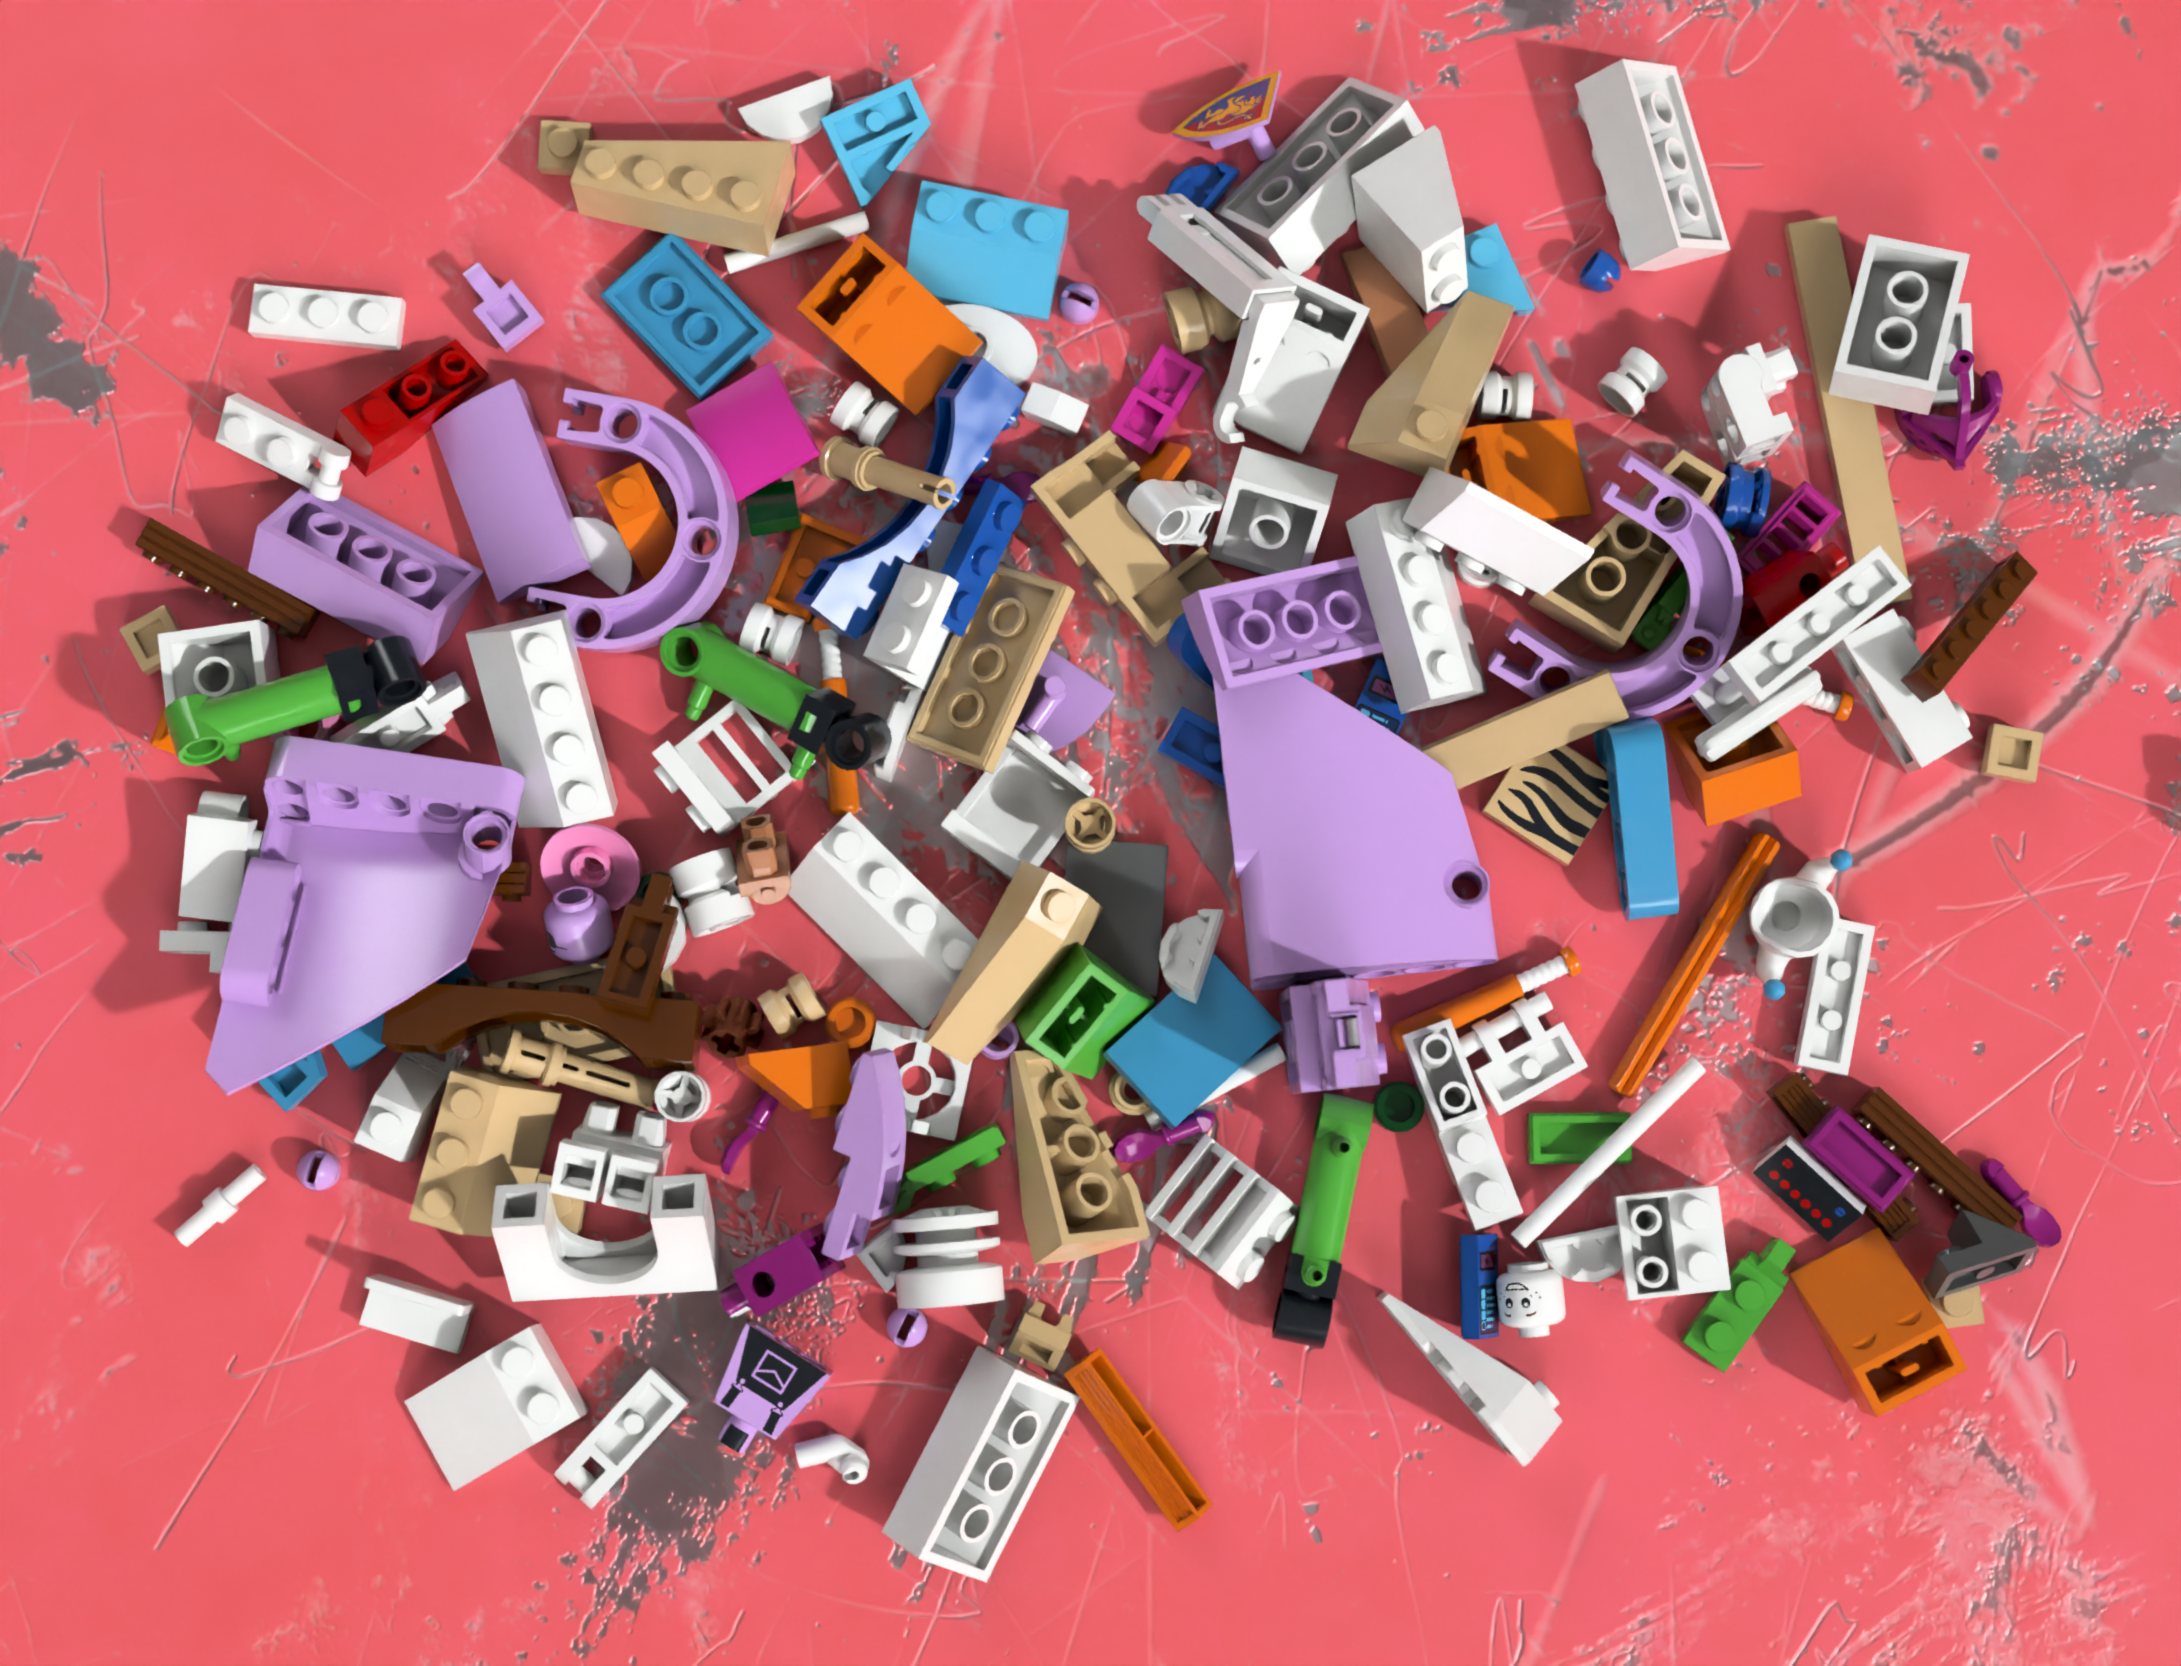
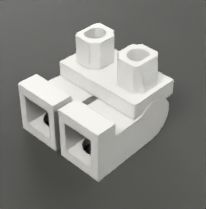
M1760 342L1745 347L1741 354L1732 355L1724 360L1702 391L1701 406L1724 467L1728 462L1746 465L1773 455L1782 442L1794 431L1787 412L1773 416L1768 404L1769 399L1773 395L1782 393L1786 389V381L1795 378L1798 374L1788 346L1764 353Z
M595 1099L590 1104L583 1123L573 1131L572 1139L564 1138L559 1143L550 1191L551 1193L590 1202H596L603 1194V1205L648 1214L651 1209L653 1177L665 1175L672 1141L665 1140L667 1119L661 1113L640 1110L636 1116L633 1133L616 1129L620 1105Z

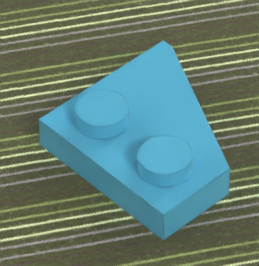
M910 78L820 118L821 126L860 209L866 207L931 125Z
M1494 223L1464 236L1468 289L1463 291L1453 302L1442 304L1432 311H1449L1469 290L1515 306L1514 312H1516V316L1532 314L1535 307L1497 224Z

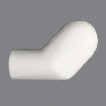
M832 1434L795 1443V1452L800 1469L827 1462L842 1474V1480L849 1484L862 1482L868 1474L870 1461L866 1452L843 1434Z

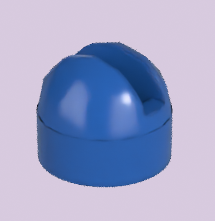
M1599 248L1582 269L1578 282L1589 290L1598 293L1610 291L1614 287L1607 279L1610 277L1620 280V265L1613 256Z

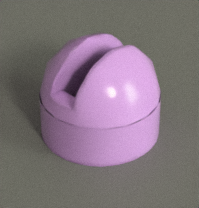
M1075 282L1063 290L1060 296V311L1068 322L1083 325L1091 322L1096 317L1099 310V297L1092 286L1083 282ZM1074 294L1092 301L1091 306L1089 307L1077 300L1070 299L1068 296Z
M1010 1021L995 1037L1005 1045H1008L1006 1050H1002L990 1042L981 1051L982 1054L993 1060H1002L1009 1057L1015 1051L1019 1040L1016 1026Z
M312 1150L300 1158L296 1173L299 1182L305 1188L321 1191L329 1189L336 1184L341 1174V1165L333 1153L327 1150ZM318 1157L322 1161L313 1183L309 1181L315 1158Z
M897 1308L889 1316L886 1330L888 1337L894 1344L903 1348H910L918 1345L924 1339L928 1330V1322L920 1309ZM907 1314L916 1317V1320L911 1326L905 1341L897 1337Z

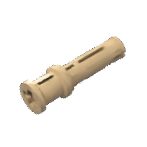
M834 436L824 444L820 452L819 468L822 475L827 479L839 481L844 478L850 480L853 486L863 491H870L879 487L883 490L931 505L939 510L948 508L953 502L950 498L938 495L939 490L955 495L956 486L951 478L941 477L893 460H888L883 451L877 447L865 446L860 448L854 446L853 442L847 437Z
M512 1029L501 1059L499 1072L507 1074L512 1070L540 1079L541 1085L547 1087L550 1085L555 1086L556 1082L596 1093L600 1096L636 1105L644 1110H650L655 1098V1090L659 1083L658 1079H650L611 1065L566 1053L567 1047H564L563 1043L555 1041L552 1045L523 1037L521 1030Z

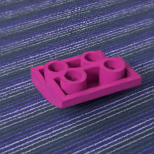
M771 361L686 410L695 432L709 445L726 470L733 487L736 502L820 455L803 415L796 409L780 371Z

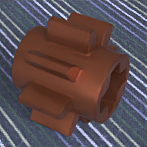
M722 995L717 1007L708 1004L700 1021L705 1026L701 1039L707 1041L709 1048L719 1056L735 1058L745 1055L747 1047L759 1048L765 1032L760 1027L765 1015L759 1013L754 1003L745 997H727Z

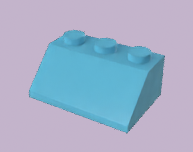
M922 180L911 228L906 271L936 299L958 304L986 306L1003 313L1049 322L1069 229V210Z

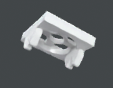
M877 1020L870 1051L882 1048L893 1051L895 1048L905 1044L917 1042L913 1061L906 1063L899 1069L901 1081L904 1072L913 1066L924 1067L931 1076L929 1090L920 1096H913L903 1088L906 1131L956 1141L973 1060L966 1065L942 1052L949 1059L954 1072V1081L936 1077L934 1069L928 1064L932 1046L923 1041L928 1033L927 1030ZM933 1092L951 1096L948 1103L938 1113L916 1120L921 1100L928 1098Z

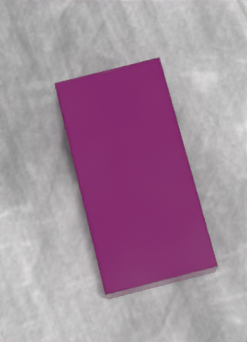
M1833 1106L1800 1143L1877 1213H1883L1916 1175L1839 1106Z

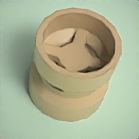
M1085 798L1077 801L1070 807L1066 815L1065 833L1068 842L1074 849L1082 853L1094 854L1103 851L1110 845L1115 834L1116 819L1113 810L1107 803L1097 798Z
M801 971L788 978L786 986L778 991L770 989L757 997L765 1015L781 1040H785L795 1034L798 1026L805 1021L815 1022L827 1015L819 998ZM788 994L791 995L793 1001L795 1002L796 1006L801 1012L800 1015H798L797 1011L795 1010L794 1006L787 996Z

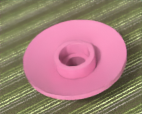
M581 823L564 827L553 834L542 851L540 860L541 874L547 888L553 895L570 887H588L593 892L605 897L610 912H613L630 902L641 882V864L634 848L620 834L601 825ZM588 857L595 858L602 864L592 863Z

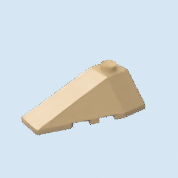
M1467 290L1367 400L1349 441L1348 449L1425 477L1430 466L1447 473L1511 320L1515 306Z
M1022 861L923 1041L968 1065L1028 1004L1077 943H1080L1082 946L1084 945L1103 907L1089 894L1051 871Z
M1037 1050L1013 1051L1009 1057L1021 1207L1034 1265L1081 1260L1148 1238L1150 1232L1138 1187L1129 1172L1123 1174L1109 1150L1113 1143L1106 1131L1099 1133L1086 1110L1088 1100L1073 1074L1063 1070Z

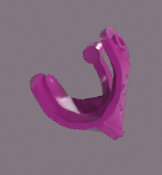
M1968 350L1957 351L1949 365V371L1956 377L1957 382L1956 417L1931 413L1924 415L1894 408L1898 427L1907 440L1919 450L1945 459L1954 471L1964 470L1966 459L1984 436L1999 412L2003 393L1999 373L1995 370L1986 371L1981 379L1982 410L1970 415L1971 386L1969 370L1974 362V356ZM1932 432L1936 433L1945 440H1938L1936 437L1932 435Z

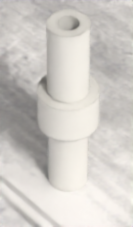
M252 1164L224 1189L217 1187L202 1200L203 1207L174 1231L176 1238L184 1246L188 1247L217 1221L223 1224L239 1210L237 1204L267 1179L264 1172L257 1165Z

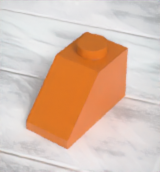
M640 461L595 484L626 547L647 584L666 564L673 550L677 532L648 472Z
M847 1042L751 1053L736 1057V1065L740 1071L792 1112L809 1110L810 1120L838 1116L840 1112L839 1106L846 1105L852 1085L849 1081L851 1067Z

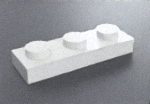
M254 284L248 332L253 337L401 351L406 302L403 298Z
M1839 919L1840 923L1833 941L1825 950L1813 956L1793 1065L1844 1076L1848 1075L1875 926Z

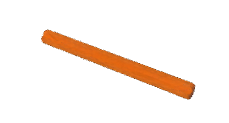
M1758 832L1751 838L1609 1080V1087L1619 1095L1626 1098L1635 1096L1778 852L1780 843L1768 834Z

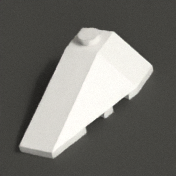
M1383 1291L1376 1297L1377 1300L1505 1453L1521 1466H1526L1563 1421L1553 1410L1560 1403L1541 1380L1532 1385L1523 1376L1389 1293Z

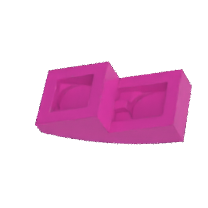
M1161 344L1137 387L1134 386L1110 430L1153 455L1206 369Z

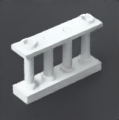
M1877 546L1718 668L1711 678L1689 697L1712 726L1748 702L1752 707H1755L1912 585L1881 546Z

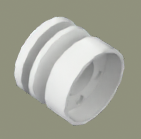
M969 1205L919 1209L903 1218L892 1219V1233L915 1232L916 1242L894 1245V1254L917 1257L918 1267L895 1274L898 1309L961 1306L1004 1300L1002 1264L979 1262L978 1255L979 1251L1000 1245V1236L977 1237L976 1230L978 1226L999 1224L998 1210L986 1211Z

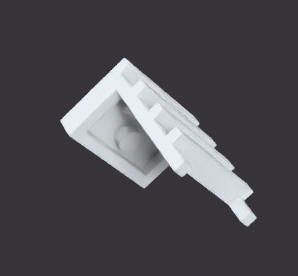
M734 700L675 747L667 740L652 752L660 763L653 771L672 794L679 788L692 802L685 810L704 833L712 827L723 839L741 823V819L753 816L756 810L769 800H773L792 781L795 782L797 780L789 774L792 765L789 759L749 710ZM736 712L784 769L785 773L772 784L768 783L721 725ZM712 731L715 732L762 790L761 793L748 803L743 800L698 744Z
M1201 1131L1191 1135L1199 1142L1149 1206L1142 1201L1145 1216L1239 1290L1244 1282H1250L1259 1274L1265 1262L1264 1257L1275 1242L1282 1241L1290 1234L1295 1226L1299 1207L1279 1189ZM1214 1153L1221 1158L1220 1161L1170 1223L1163 1217L1210 1155ZM1234 1170L1243 1175L1242 1179L1192 1241L1185 1233Z

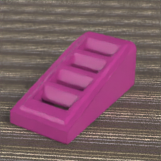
M1803 481L1764 523L1759 535L1756 538L1752 537L1737 554L1740 568L1749 575L1765 565L1752 554L1757 548L1772 560L1784 553L1767 539L1770 533L1791 550L1809 551L1842 514L1841 511L1808 482ZM1798 503L1804 510H1806L1811 516H1813L1818 521V523L1815 524L1797 507H1795V505ZM1785 517L1807 535L1803 540L1781 523Z

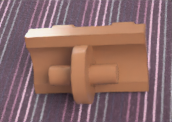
M771 814L745 817L741 819L743 838L736 840L737 877L740 896H749L755 902L763 905L775 904L784 899L790 888H792L789 845L786 831H774Z

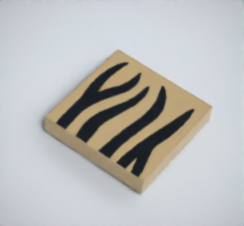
M1563 745L1510 767L1481 812L1562 865L1567 866L1610 801L1607 771L1568 746Z

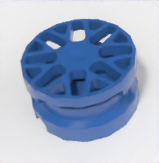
M1728 462L1722 473L1729 478H1725L1717 490L1714 512L1728 532L1736 529L1740 530L1743 536L1756 538L1763 526L1769 504L1771 471L1768 468L1757 466L1752 471L1744 470L1742 464Z

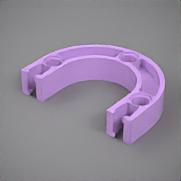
M565 388L563 402L574 408V414L584 415L586 407L603 411L600 417V429L597 432L577 431L570 427L571 421L560 419L556 438L569 445L631 455L650 462L665 478L673 493L678 513L677 536L671 555L661 571L651 581L636 591L614 598H591L529 587L526 601L538 604L537 610L548 611L550 602L566 606L575 644L578 649L604 653H628L658 646L661 644L665 634L673 628L697 622L710 609L728 580L734 564L739 537V516L732 484L722 463L709 445L696 432L670 414L647 403L629 398ZM630 415H635L638 420L635 433L628 438L621 439L619 435L621 421ZM708 530H714L717 535L715 549L707 555H700L697 549L699 537ZM597 612L601 618L600 630L596 635L588 638L583 631V622L589 614Z
M1628 448L1618 467L1629 473L1634 469L1654 484V486L1648 491L1643 502H1638L1619 492L1620 486L1610 480L1606 481L1600 490V495L1604 502L1664 539L1681 559L1686 571L1687 594L1682 614L1673 630L1660 644L1640 656L1617 662H1602L1580 657L1519 619L1514 618L1506 630L1505 636L1514 644L1519 640L1539 655L1534 660L1532 667L1525 669L1505 659L1506 656L1503 655V651L1496 647L1488 657L1489 671L1534 699L1608 668L1629 714V718L1622 721L1638 720L1661 713L1681 703L1700 689L1719 668L1729 652L1737 633L1743 604V585L1739 562L1731 540L1718 516L1695 491ZM1669 496L1679 498L1683 502V509L1677 517L1662 519L1655 514V508L1661 499ZM1695 636H1702L1710 641L1708 651L1699 657H1691L1683 652L1685 643ZM1561 667L1568 672L1569 676L1559 686L1546 685L1540 677L1547 668Z

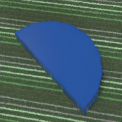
M1217 162L1216 165L1202 164L1196 167L1189 166L1171 180L1165 194L1180 193L1194 205L1203 207L1211 214L1239 177L1240 170L1222 162Z

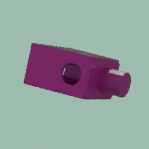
M821 1222L797 1234L733 1271L737 1282L719 1292V1299L726 1313L735 1319L752 1309L754 1314L759 1317L844 1269L846 1265L843 1260L837 1261L821 1254L826 1238L823 1235V1223Z

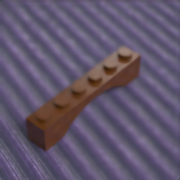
M459 978L456 985L437 984V981H435L407 1000L386 1011L381 1041L392 1052L444 1055L462 1042L491 1029L518 1023L552 1022L580 1027L604 1036L628 1051L646 1069L697 1072L702 1032L700 1021L704 1012L698 1001H692L690 994L682 992H662L661 998H653L648 1017L598 1005L596 994H589L590 989L584 986L560 985L557 992L539 990L537 984L530 982L512 981L508 982L507 988L488 987V982L481 979Z

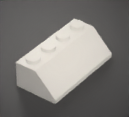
M1621 59L1576 83L1575 88L1579 98V114L1589 131L1593 145L1592 158L1602 175L1607 192L1605 196L1606 205L1614 216L1620 236V252L1628 263L1629 270L1659 271L1720 255L1731 250L1676 66Z
M1349 77L1276 149V153L1271 158L1265 160L1214 213L1230 231L1277 270L1279 266H1282L1301 275L1310 269L1316 259L1337 238L1344 235L1350 225L1356 220L1351 176L1422 133L1425 129L1407 99Z
M1413 497L1374 504L1345 522L1354 555L1357 556L1359 572L1379 641L1382 644L1383 655L1400 714L1484 696L1489 693L1446 545L1444 544L1440 553L1413 539L1417 529L1401 521Z
M567 610L467 632L466 638L502 767L517 771L525 779L517 817L519 828L568 827L614 816L618 800Z
M848 812L811 849L791 875L792 888H790L788 895L925 1030L938 1015L978 939L867 828Z
M977 1345L882 1533L918 1559L987 1582L1075 1410L1080 1396L1006 1357Z

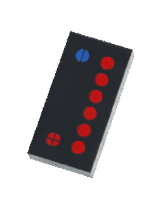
M1791 1135L1758 1162L1752 1172L1827 1242L1831 1241L1862 1216L1867 1206Z

